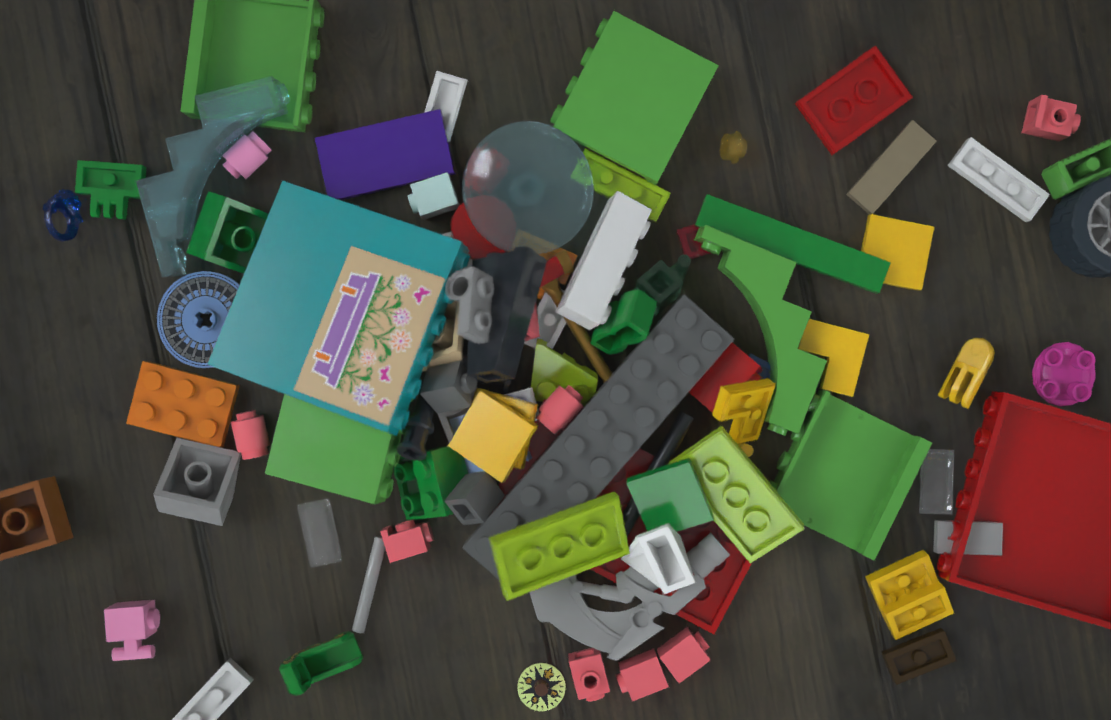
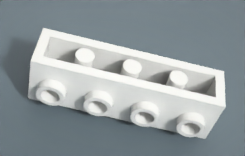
M619 191L608 199L559 302L556 313L588 330L599 324L603 325L612 310V307L608 304L612 296H616L624 284L625 278L621 277L625 267L629 268L637 256L638 250L635 249V245L638 239L642 240L649 230L651 222L647 221L652 209Z

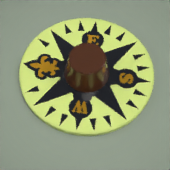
M533 664L527 667L519 677V697L532 710H551L564 697L566 687L564 677L556 667L550 664Z

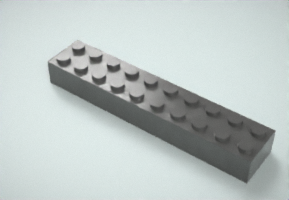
M685 295L680 296L649 331L648 337L634 348L585 404L584 408L566 429L556 437L500 501L488 519L481 523L465 541L462 548L499 580L489 537L595 499L732 343L734 338Z

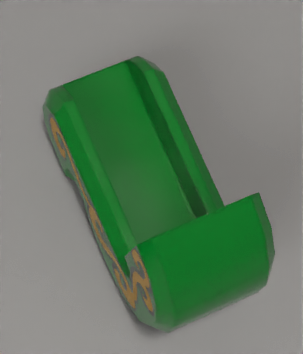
M346 631L337 634L330 640L311 645L289 656L280 664L279 670L289 694L300 695L305 693L312 683L355 667L362 662L364 656L354 633Z

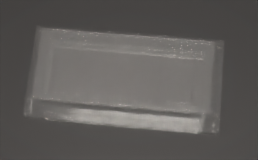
M929 449L920 467V514L952 515L954 450Z
M329 498L297 505L310 568L341 562L342 556Z

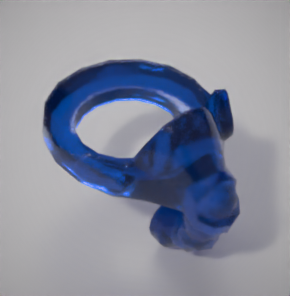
M69 189L60 190L59 193L52 196L43 205L46 227L49 233L59 241H71L78 233L79 224L83 222V218L80 212H78L81 206L79 197ZM57 210L65 216L67 221V230L64 234L59 233L52 224V213H57Z

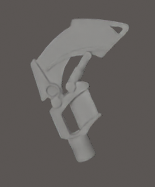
M709 533L696 547L694 546L686 553L694 573L695 583L678 589L672 596L655 593L654 591L659 587L631 566L624 573L620 571L616 574L617 586L578 581L577 574L531 591L530 595L536 616L540 622H550L576 641L596 650L610 653L607 656L609 659L619 660L664 629V627L654 623L653 620L661 615L662 612L675 615L706 588L704 578L730 555L717 539ZM582 593L625 604L633 602L635 597H638L642 600V603L624 611L605 612L588 607Z

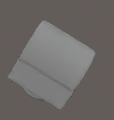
M475 267L462 268V270L453 273L447 281L446 293L450 299L460 303L457 334L478 344L489 342V330L492 323L491 301L494 286L493 277Z

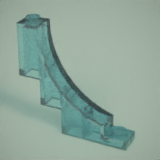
M270 76L196 95L195 99L203 129L165 138L174 171L136 180L162 277H176L186 274L184 269L186 257L181 247H178L177 243L191 239L203 188L222 155L244 134L258 125L288 114L286 104L290 103L287 88L274 77Z

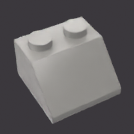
M176 438L153 494L158 512L223 526L234 495L241 452L238 453L237 451Z

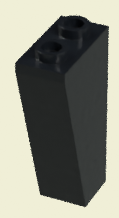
M525 246L516 247L513 251L506 253H489L484 258L472 261V267L493 277L494 286L491 301L492 323L489 330V342L477 344L468 339L467 375L485 383L515 378L546 267V259L534 252L532 248Z

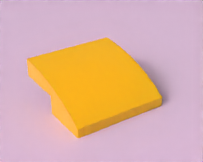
M924 550L865 576L879 610L895 640L954 614L945 587L938 581L931 559Z

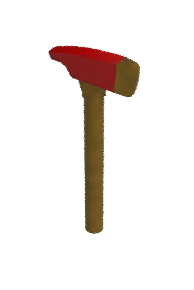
M562 250L546 261L540 288L548 296L550 295L556 307H558L564 294L558 277L574 271L571 259L565 250ZM563 316L603 383H605L613 373L597 347L590 344L591 337L583 326Z

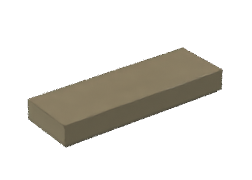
M914 120L910 121L846 195L869 215L873 214L937 141Z

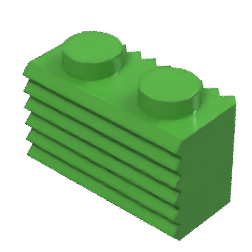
M1111 138L1058 161L1042 171L1041 175L1053 199L1061 198L1091 182L1111 175Z

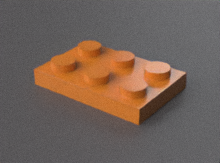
M142 361L126 424L222 448L225 444L240 385L149 361Z

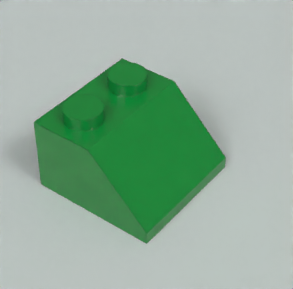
M208 191L186 253L244 274L269 214Z

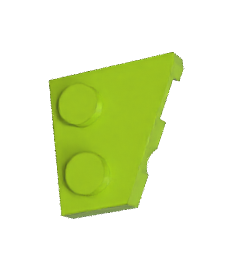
M537 339L531 382L535 400L543 402L544 399L549 398L558 386L565 389L570 385L583 397L580 403L585 406L596 393L598 374L586 366L577 364L575 359L563 353L561 355L547 346V342L543 339Z

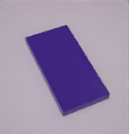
M441 109L315 138L327 196L338 200L410 185L447 172L449 176L455 174Z

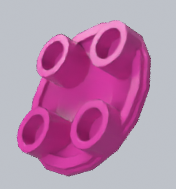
M1069 342L1055 343L1044 349L1036 358L1032 370L1033 385L1038 395L1048 403L1058 406L1074 405L1077 402L1088 400L1091 397L1092 387L1096 378L1095 356L1092 352L1084 350L1081 346Z

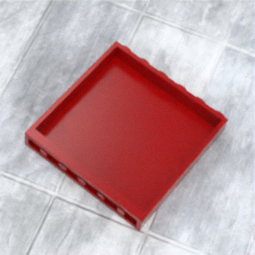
M992 391L991 396L986 399L983 406L985 417L982 427L976 431L974 436V445L976 447L973 457L968 460L965 467V477L967 478L964 488L959 491L956 497L955 505L957 512L954 518L956 521L952 522L953 532L951 536H948L949 540L954 541L950 553L944 552L940 554L937 562L938 576L948 582L1111 629V423L1009 393ZM973 521L1003 523L1002 555L964 554Z

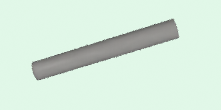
M375 536L352 626V631L356 633L365 632L385 551L382 536Z

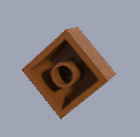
M55 476L0 491V561L74 538Z

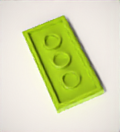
M720 426L669 462L671 464L690 458L714 514L715 523L749 563L754 562L804 530V523L723 426Z
M615 492L489 537L503 596L507 601L630 554L620 500Z

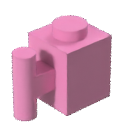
M155 600L118 602L104 609L106 642L124 641V647L113 648V661L154 658L155 646H142L141 639H147L156 633L160 625V613L158 609H155Z

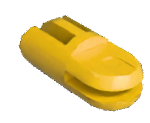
M975 337L968 340L962 346L938 393L939 397L944 399L949 397L951 402L955 404L961 402L962 407L969 409L994 359V348L989 341L984 338Z

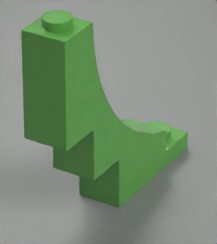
M707 225L700 227L694 240L703 243L701 248L707 252L719 255L721 251L724 252L718 269L742 292L752 307L764 336L768 363L770 365V380L776 383L764 419L765 422L769 423L767 429L786 436L788 431L799 434L827 360L798 349L812 311L782 300L796 262Z

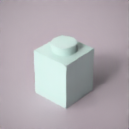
M448 172L410 184L413 194L408 195L413 213L419 212L424 220L455 210L459 206Z

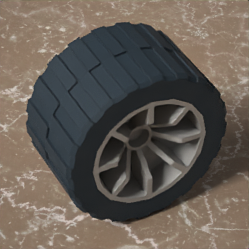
M1111 175L1063 196L1053 209L1054 212L1049 222V238L1052 242L1054 253L1058 255L1064 266H1068L1071 271L1076 274H1082L1085 277H1111Z

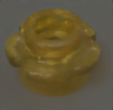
M738 131L732 134H724L720 143L721 158L736 164L739 158L745 156L747 150V142Z

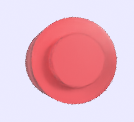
M570 385L565 389L558 386L539 408L541 412L535 418L556 435L560 429L564 431L584 408L580 403L583 397Z
M256 410L236 414L237 420L232 421L231 426L237 452H241L242 459H252L269 454L267 446L270 445L264 415L257 416Z

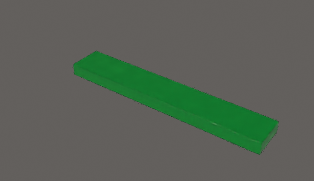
M708 194L704 198L694 225L698 228L707 225L792 260L800 266L876 294L880 293L891 262Z

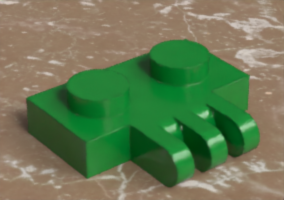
M77 160L75 193L91 195V217L100 218L103 205L104 218L112 219L116 206L117 219L125 220L127 218L128 198H145L147 167L137 164Z

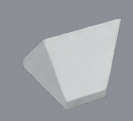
M669 523L637 535L629 546L630 554L621 558L622 561L661 588L664 594L695 583L682 538Z

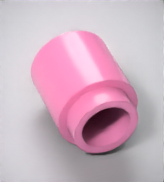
M252 131L248 136L244 134L222 155L227 160L223 166L236 179L241 175L247 179L268 159L266 155L272 150Z

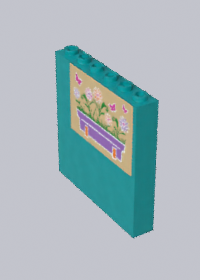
M282 181L212 351L208 365L397 436L399 430H403L409 418V411L407 409L411 399L415 398L419 393L421 387V379L419 378L424 366L427 367L433 357L434 349L432 345L434 339L444 329L446 322L444 314L448 303L452 304L454 302L446 293L447 281L453 273L468 267L470 260L469 249L462 241Z

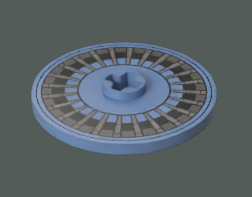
M201 271L183 276L168 288L159 304L157 327L164 346L175 358L193 367L214 368L208 365V361L240 284L226 275ZM202 313L212 314L210 321L213 324L211 326H201L203 319L200 316Z

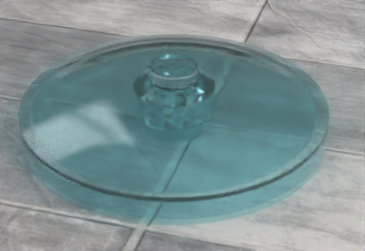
M523 121L496 129L476 146L464 170L462 194L464 205L472 224L487 241L507 252L513 251L516 247L525 246L532 248L537 254H542L565 245L581 230L592 207L594 185L591 169L585 155L569 136L544 123Z

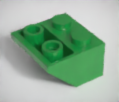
M448 445L427 449L426 458L421 461L410 460L401 456L397 466H394V476L398 483L401 507L405 513L406 520L444 517L454 514L444 500L464 475L468 474L465 458Z

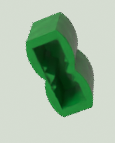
M632 290L623 294L619 301L609 302L608 305L612 307L610 315L603 325L599 324L594 328L590 344L606 354H617L625 350L627 345L644 341L649 334L657 301L644 291Z

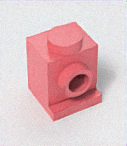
M1046 95L1036 97L1028 102L1022 133L1054 141H1061L1070 137L1071 134L1077 131L1080 125L1081 116L1075 114L1077 104L1050 99ZM1054 114L1058 115L1057 121L1054 118Z
M408 520L395 525V531H393L391 525L384 527L380 531L390 563L428 552L431 547L430 542L434 541L429 522L415 524L414 520Z

